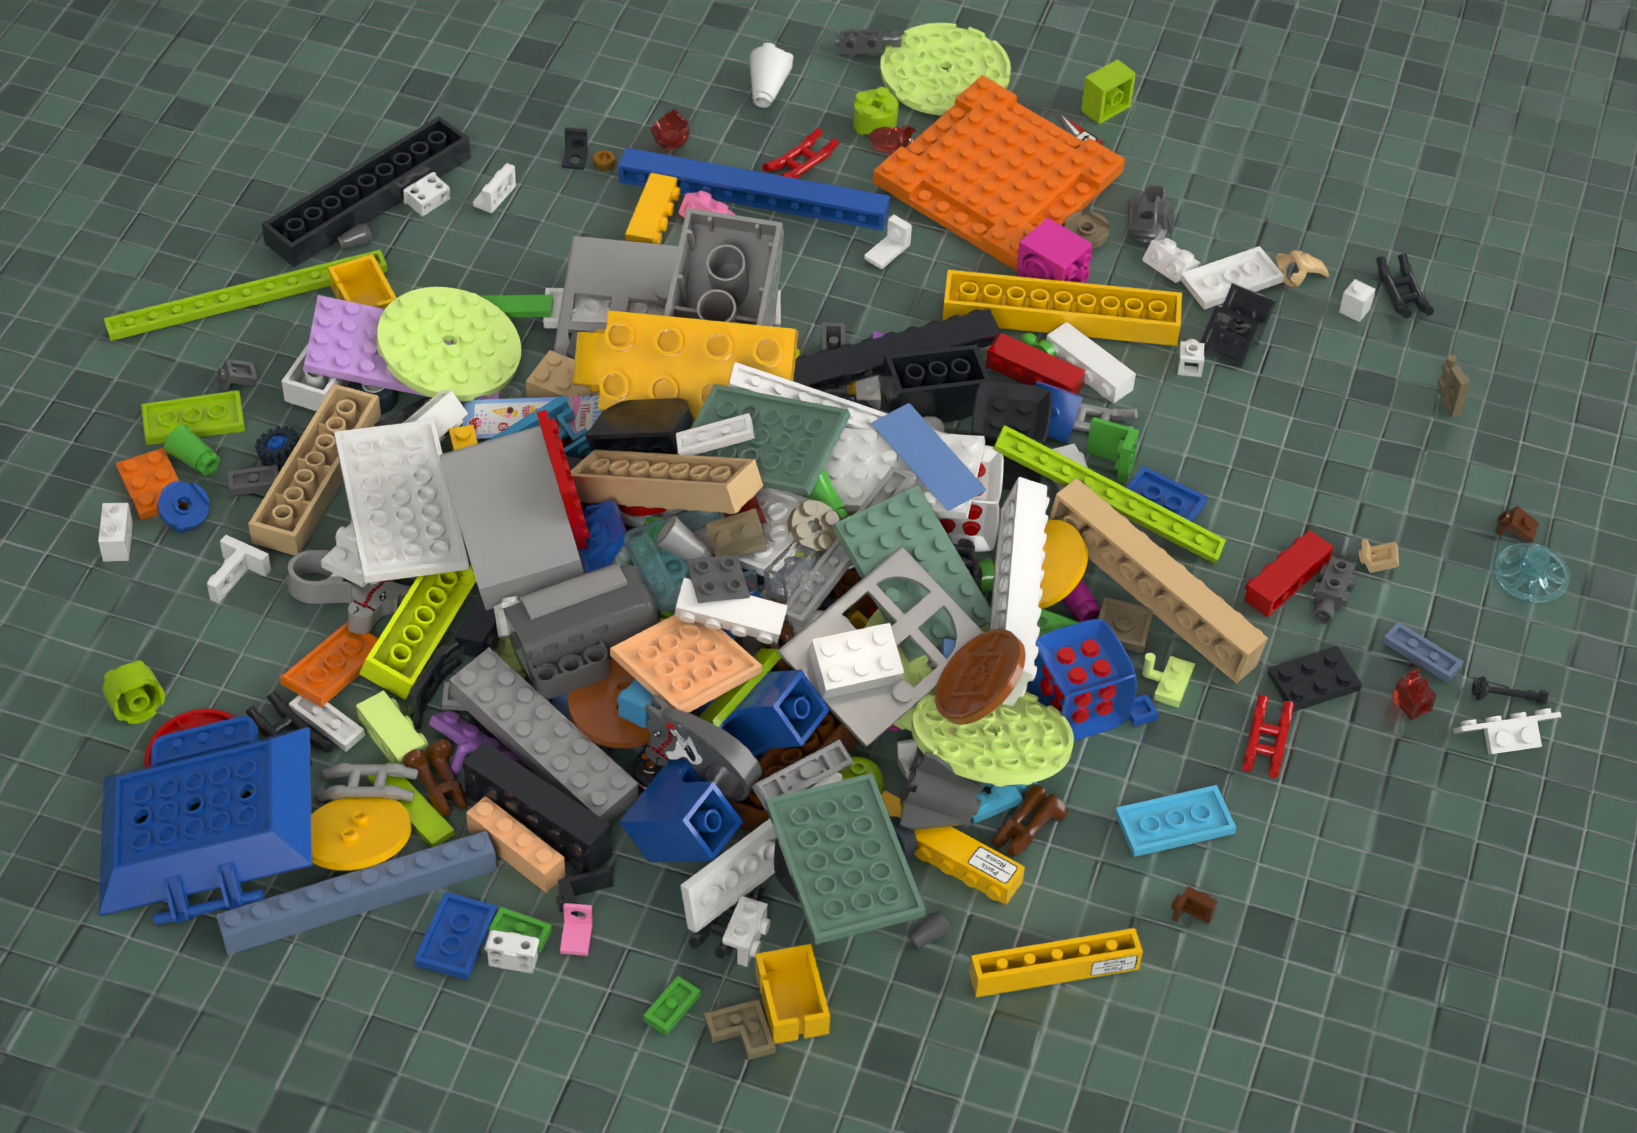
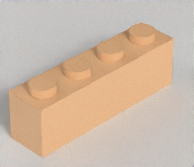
M485 796L466 812L468 832L474 835L487 831L495 853L545 893L554 887L559 879L565 877L564 857Z

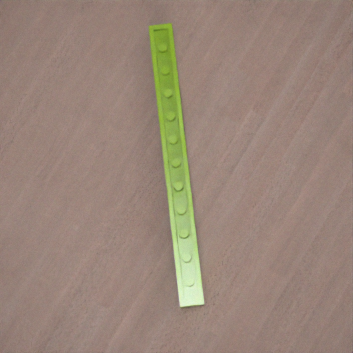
M376 250L104 318V323L110 341L331 286L328 267L371 254L374 255L383 273L388 272L387 264L381 250Z

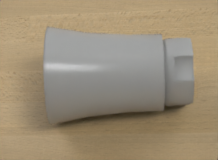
M676 516L671 517L664 524L654 542V546L671 553L685 563L686 559L713 557L714 549L687 528Z

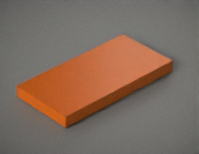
M347 621L280 677V684L319 707H323L360 675L359 673L366 658L379 638L370 633L355 634L350 632L347 627Z

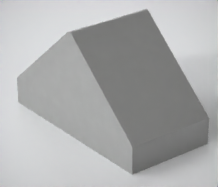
M687 208L664 316L774 327L784 240L783 223Z
M540 426L439 455L486 610L493 609L494 606L502 603L503 598L517 596L519 601L520 597L584 574Z

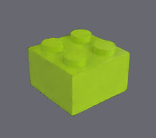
M1118 59L1090 73L1085 77L1081 111L1096 123L1101 124L1131 107L1136 73Z

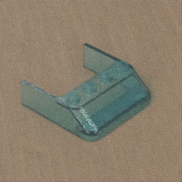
M683 510L631 529L625 534L624 544L626 551L655 598L658 610L675 613L683 580L686 578V573H689L687 564L683 560L654 545L659 531L671 517L676 516L687 528L694 532L705 528L708 522L721 519L720 512L707 513L698 510ZM755 569L743 572L749 594L758 592Z

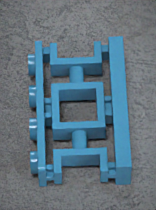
M560 395L489 439L492 440L540 426L536 412L547 410L549 419L554 418L555 422L558 421L562 427L558 431L561 441L569 437L573 442L564 448L566 456L581 458L588 456L592 452L585 436L588 430L584 428L574 434L567 424L576 417L563 395Z

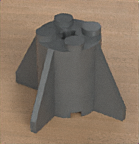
M916 746L914 759L909 768L911 773L909 778L905 779L902 792L898 797L903 807L899 828L908 831L949 826L968 828L972 815L976 816L981 800L977 799L978 792L981 793L985 783L956 775L950 764L939 756L926 752L924 755Z

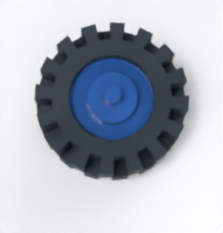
M277 426L274 431L271 428L268 430V434H261L262 439H257L255 449L263 466L278 465V471L280 467L283 468L300 440L296 430L292 427L288 428V426H283L282 429L280 426Z

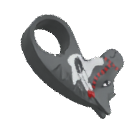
M654 695L652 697L654 707L650 704L645 706L650 717L645 724L648 726L651 734L650 742L645 749L648 758L659 766L667 765L671 759L685 758L704 782L713 781L726 799L732 801L746 799L753 789L752 786L759 781L762 775L760 764L752 753L739 740L718 726L690 713L673 709Z

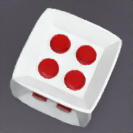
M984 445L977 479L987 490L972 498L968 519L938 518L947 535L951 537L952 543L958 545L960 539H968L974 543L975 552L993 550L998 535L999 501L1002 492L1004 460L1003 454L993 450L992 446Z

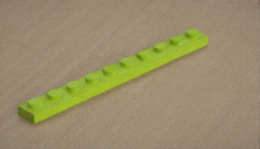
M1005 425L1001 429L993 450L1065 487L1077 478L1083 484L1088 485L1102 500L1107 501L1120 515L1125 516L1128 520L1214 564L1218 561L1226 539Z

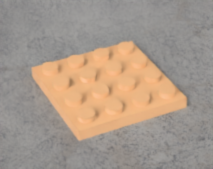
M675 615L610 648V656L652 695H656L673 709L687 713L762 673V665L721 628L720 630H713L706 627L705 624L696 621L694 623H687L681 621Z

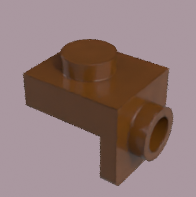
M1516 506L1499 515L1495 532L1501 535L1509 530L1527 545L1534 541L1539 523L1520 507Z
M1188 886L1183 895L1177 894L1172 903L1171 909L1174 910L1172 920L1178 922L1183 913L1186 912L1210 924L1218 901L1210 895L1201 893Z

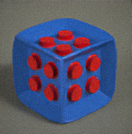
M1093 619L1050 631L1037 638L1035 646H1038V654L1034 661V666H1037V672L1034 680L1027 683L1029 693L1039 697L1038 702L1046 707L1050 705L1055 707L1061 713V716L1066 718L1072 728L1074 741L1111 730L1129 719L1137 690L1135 670L1118 637L1103 619Z

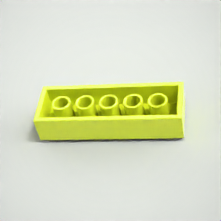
M469 565L468 570L418 576L369 653L359 674L405 700L412 685L418 680L477 581L472 566Z

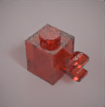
M1418 668L1410 671L1407 677L1401 678L1396 683L1392 697L1410 720L1432 711L1437 696L1429 687L1428 679H1423L1419 675L1420 670Z

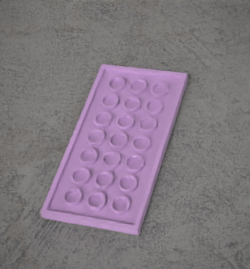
M318 295L303 368L304 372L425 396L410 389L395 378L387 369V363L383 357L379 356L376 345L377 327L385 309ZM453 340L451 342L445 341L444 343L446 345H452ZM500 391L488 397L486 395L474 397V400L499 399Z

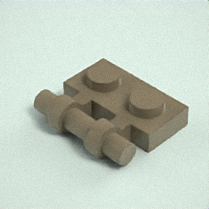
M1448 355L1447 359L1443 362V374L1440 375L1437 385L1439 387L1438 392L1443 394L1441 401L1453 418L1461 415L1467 391L1470 388V380L1460 366H1457L1456 356Z

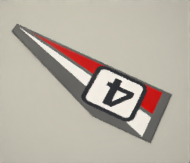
M1060 113L1058 115L1068 133L1084 142L1090 138L1101 145L1105 144L1104 141Z

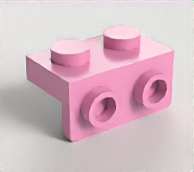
M705 191L686 193L679 209V215L684 218L687 208L735 215V213L730 211L726 204L713 200L712 196Z

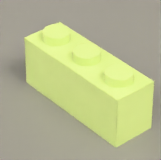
M382 691L356 705L358 721L391 763L404 765L402 762L403 757L414 749H422L427 756L426 748L428 743L422 733L418 734L414 730L411 719L407 715L403 716L394 698L390 699Z

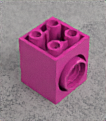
M1047 218L1020 241L1016 276L1084 283L1090 275L1089 264L1092 259V243Z

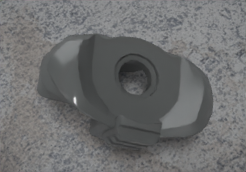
M1149 186L1139 198L1132 194L1130 200L1127 201L1128 230L1136 241L1151 243L1152 240H1163L1166 233L1173 232L1175 217L1173 210L1170 209V202L1166 200L1164 187ZM1145 214L1153 215V217L1148 220H1144L1141 218V216Z

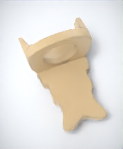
M1292 250L1289 254L1278 253L1275 256L1278 269L1284 275L1283 282L1290 287H1298L1304 280L1307 272L1320 273L1325 277L1330 276L1324 263L1308 253ZM1295 262L1298 267V273H1293L1289 280L1286 276V270L1291 263Z

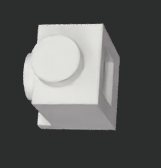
M1195 339L1180 342L1178 375L1202 376L1205 359L1204 343H1199ZM1185 362L1197 363V366H1186L1184 364Z

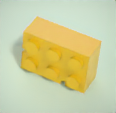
M373 254L328 267L331 289L339 300L386 309L397 298Z
M811 944L755 954V975L760 993H762L761 998L774 1044L798 1040L799 1034H803L804 1039L829 1034L830 1013Z

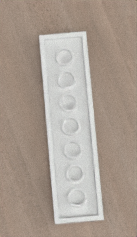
M836 772L819 781L813 787L843 780L842 774ZM770 819L680 885L689 930L697 933L739 901L740 897L747 895L775 873L774 847L777 836Z

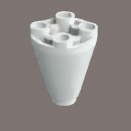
M764 43L762 47L754 49L750 54L752 98L754 99V104L762 108L769 107L774 101L793 66V55L776 48L772 43Z

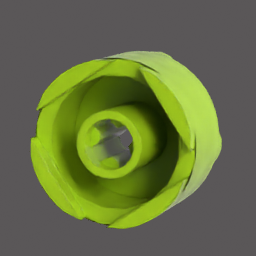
M885 87L858 92L855 96L853 126L856 132L862 136L863 134L870 135L871 139H882L890 136L897 127L898 100L896 97L889 93V89Z
M137 660L122 665L115 670L108 671L104 675L103 696L119 721L124 720L128 724L143 723L157 714L156 709L160 704L163 706L165 702L163 688L152 670L143 661Z

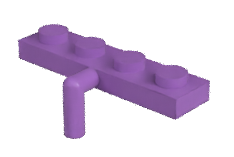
M446 710L432 715L429 725L460 745L457 747L450 767L455 776L460 774L466 754L472 753L484 741L527 769V766L515 754L501 746L497 740L489 738L479 731V728L461 719L456 712Z

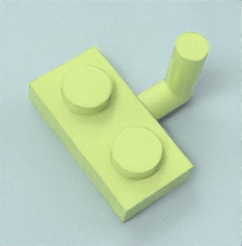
M1147 653L1144 659L1142 675L1145 678L1159 682L1154 700L1179 708L1193 674L1195 663L1170 656L1163 673L1153 669L1156 657L1153 653Z

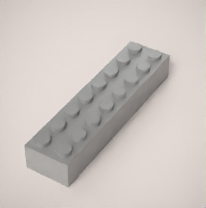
M487 648L449 679L450 695L538 777L608 823L638 799V783L490 648Z

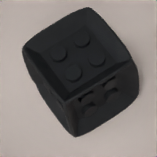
M1002 381L981 382L977 388L974 401L971 435L984 436L985 445L993 447L1001 429L1005 425L1046 446L1045 439L1048 433L1052 408L1051 391L1019 383ZM1003 455L1002 489L1012 490L1018 477L1041 483V474Z

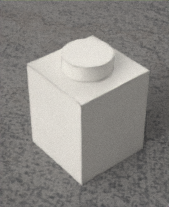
M1355 279L1343 293L1339 312L1360 322L1371 309L1375 289Z

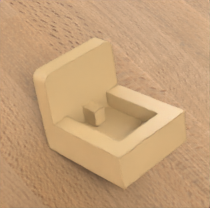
M1362 539V549L1358 551L1361 564H1366L1369 573L1399 567V554L1396 542L1371 547L1367 539Z

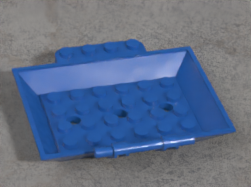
M240 716L160 736L155 740L152 745L150 766L104 777L99 916L167 900L170 911L154 914V922L156 925L169 922L177 924L193 920L194 916L224 909L229 911L249 903L264 900L262 889L244 893L240 886L242 882L312 866L309 727L258 739V727L253 719L249 716ZM254 790L251 796L242 798L247 791ZM195 803H201L199 808L190 811ZM148 815L146 821L137 824L141 820L142 816ZM221 888L223 895L221 899L192 906L187 899V895Z

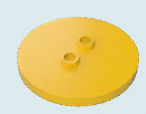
M1049 519L1044 528L1047 538L1042 550L1045 551V559L1041 565V569L1044 570V576L1040 583L1043 593L1038 603V607L1041 609L1054 605L1071 593L1080 582L1087 567L1088 548L1084 538L1074 526L1061 520Z
M345 797L325 804L311 814L312 862L327 869L349 871L368 868L386 861L398 853L409 840L412 827L407 809L398 801L384 799V797Z

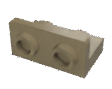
M756 508L706 523L715 557L736 554L741 556L767 548L765 535Z

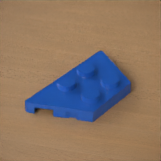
M612 499L601 502L599 505L586 506L585 511H583L590 536L585 539L588 549L582 548L579 550L585 573L609 566L629 539L619 507Z

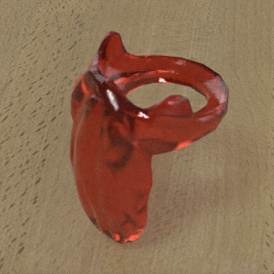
M903 125L901 129L897 127H880L873 130L869 134L871 144L877 150L892 155L899 147L906 148L913 142L911 134L916 129L908 125Z

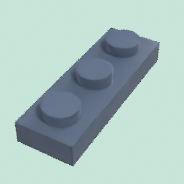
M1397 622L1384 636L1382 642L1447 683L1462 668L1464 662L1400 622Z

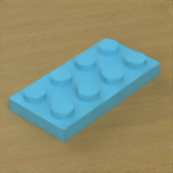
M1217 785L1116 807L1115 816L1133 857L1232 835L1236 831L1235 823Z

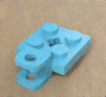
M985 783L984 787H992L991 793L987 794L985 791L978 792L977 799L981 800L977 815H972L973 823L976 824L1020 805L1023 801L1021 795H1023L1022 793L1027 785L1018 784L999 787L991 783Z

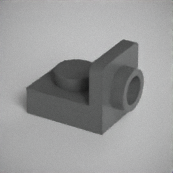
M225 359L222 368H219L217 371V382L220 383L222 392H227L231 383L255 386L257 381V375L252 362Z

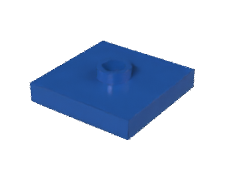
M1037 381L1035 386L1047 389L1052 394V408L1047 437L1068 443L1083 396Z

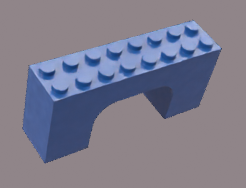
M803 670L768 672L719 728L739 740L756 757L760 753L772 748L802 746L830 709ZM680 758L677 760L671 759L661 769L619 823L648 862L713 861L743 821L713 781L704 782L692 765L685 758Z

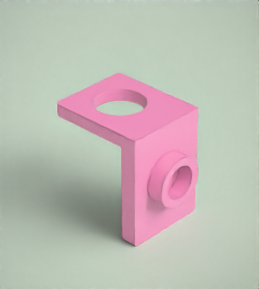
M564 903V927L560 953L588 956L593 926L592 906ZM580 911L583 912L585 916H574L571 914V912Z

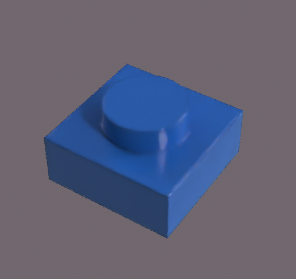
M1145 694L1135 697L1133 710L1129 717L1133 727L1157 720L1158 712L1149 695Z

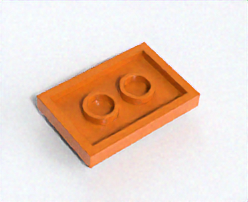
M164 448L116 463L117 471L140 521L159 515L157 503L162 490L168 484L179 481ZM181 501L178 502V503H179L178 508H181V507H184V506L189 505L188 502H186V503H182Z

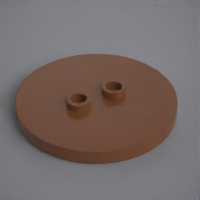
M995 629L976 636L961 647L948 662L939 678L935 693V703L938 712L949 722L964 725L976 722L998 708L1013 691L1023 672L1026 653L1022 641L1008 630Z
M609 659L611 673L607 678L569 692L568 711L571 721L591 741L612 748H633L650 742L651 734L648 727L645 729L619 716L618 696L623 689H627L634 682L635 678L614 659Z

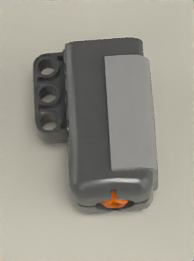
M617 563L520 597V603L503 609L515 656L529 684L545 699L558 697L607 678L611 673L609 659H613L610 656V648L660 622L657 602L639 569L633 565L619 567Z

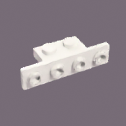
M1551 708L1535 711V716L1527 717L1526 712L1511 714V719L1502 720L1501 716L1485 718L1486 723L1477 724L1476 719L1460 722L1461 727L1454 728L1453 732L1458 734L1484 730L1488 755L1542 747L1537 722L1560 718L1561 713H1552Z

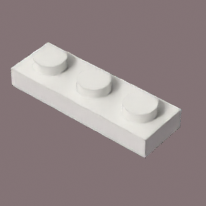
M749 413L676 433L679 455H696L755 439L752 418Z
M298 695L289 703V707L297 716L345 752L365 736V731L362 727L328 702L323 707H319Z

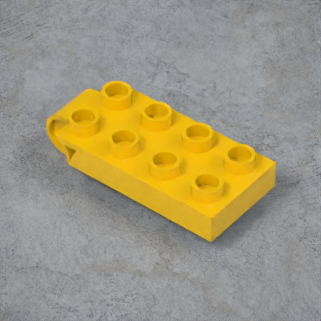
M608 310L605 330L598 329L594 333L577 332L572 384L588 387L594 393L599 392L598 409L606 410L617 403L628 400L681 398L688 402L695 420L715 384L728 385L732 366L735 362L793 381L798 331L791 328Z

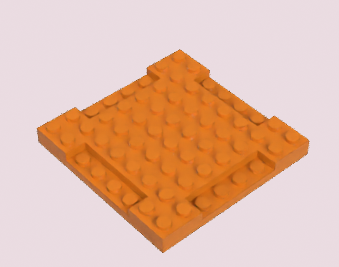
M981 75L955 98V105L906 148L899 147L874 169L872 183L1016 271L1020 241L1047 218L1065 227V221L1068 216L1082 211L1123 172L1125 158L1090 138L1084 142L1017 103V95Z

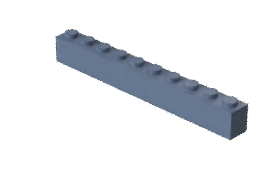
M483 831L216 914L226 953L230 955L497 871L495 851L487 831Z

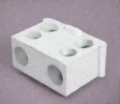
M431 172L403 191L404 204H408L421 216L426 215L450 200V187L439 179L435 172Z
M490 930L485 945L489 966L533 974L538 958L537 947L539 939L513 932L507 933Z

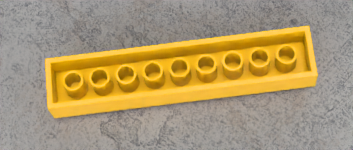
M948 270L942 321L947 320L953 315H967L976 309L981 311L990 309L998 328L1051 333L1068 322L1086 337L1177 346L1181 327L1182 293Z

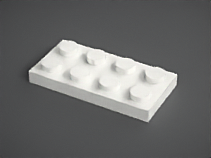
M1259 246L1181 273L1180 280L1205 310L1224 303L1232 283L1256 292L1282 283L1284 275Z

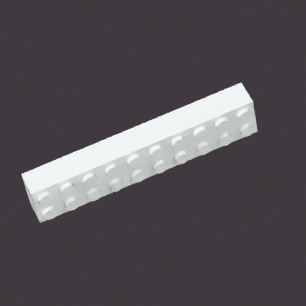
M1018 477L1000 509L991 605L992 612L989 631L1005 629L1012 632L1022 641L1025 647L1026 658L1023 672L1015 688L1003 702V704L1014 706L1017 699L1024 696L1027 683L1034 680L1037 672V666H1034V661L1038 654V646H1035L1040 632L1037 622L1040 618L1041 608L1038 607V603L1043 593L1040 583L1044 576V570L1041 569V565L1045 559V551L1042 550L1047 538L1044 528L1048 521V515H1045V511L1049 504V497H1046V485Z

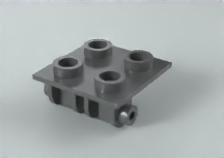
M738 554L686 559L689 573H686V579L692 581L698 603L750 598Z

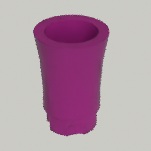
M1081 578L1071 593L1061 600L1079 622L1093 620L1101 611L1083 578Z

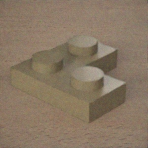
M759 999L704 1013V1021L712 1043L740 1036L748 1060L775 1053L776 1047Z

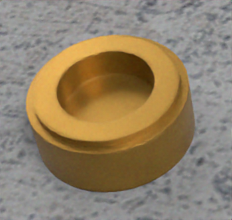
M607 150L596 152L593 155L594 168L599 171L613 169L615 167V155Z

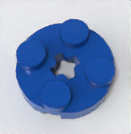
M172 482L162 490L158 500L157 509L160 518L166 525L177 532L193 530L199 527L207 517L209 511L208 495L195 483ZM179 501L189 503L187 511L178 508Z

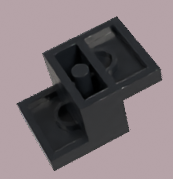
M1232 283L1223 305L1215 306L1200 342L1204 343V352L1238 367H1243L1251 346L1259 345L1277 301Z

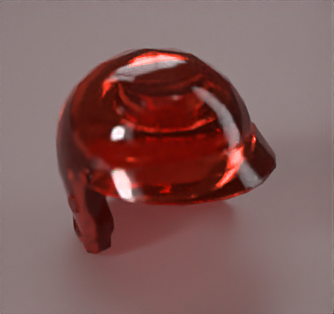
M672 109L652 125L650 131L660 147L665 150H678L689 139V120H685L676 109Z

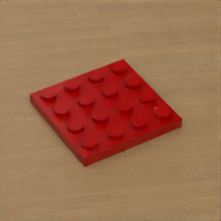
M547 410L536 412L577 550L579 551L582 548L588 549L585 539L590 537L555 419H549Z

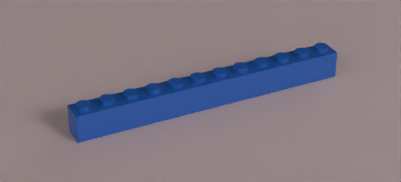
M631 148L625 149L619 163V182L645 187L650 173L676 177L677 187L680 188L681 194L705 191L712 196L713 200L881 231L884 230L889 214L890 196Z

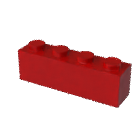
M1003 333L999 335L995 344L991 345L987 350L986 367L1015 381L1035 386L1036 382L1040 381L1078 394L1083 387L1085 370Z
M1311 530L1302 537L1298 536L1288 550H1282L1272 564L1268 563L1263 568L1260 575L1256 578L1252 577L1247 582L1244 601L1266 617H1270L1319 573L1323 565L1329 564L1334 546Z

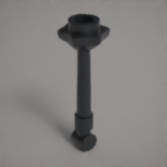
M1484 676L1474 680L1472 684V695L1476 696V700H1481L1489 693L1525 698L1530 701L1537 700L1539 703L1547 704L1550 694L1544 690L1536 692L1534 690L1524 691L1491 687Z

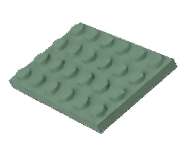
M715 384L690 429L749 413L752 418L755 439L693 456L755 459L763 487L810 496L851 416L848 409Z
M919 485L838 521L832 526L833 531L861 579L899 547H903L979 628L990 623L991 608ZM891 579L877 584L904 614L929 594L919 585L902 579ZM876 603L885 621L892 626L895 622ZM943 608L919 628L936 648L940 646L944 638L955 640L953 623ZM909 637L900 644L909 662L925 655Z
M873 773L766 799L765 806L815 945L925 917L926 909Z

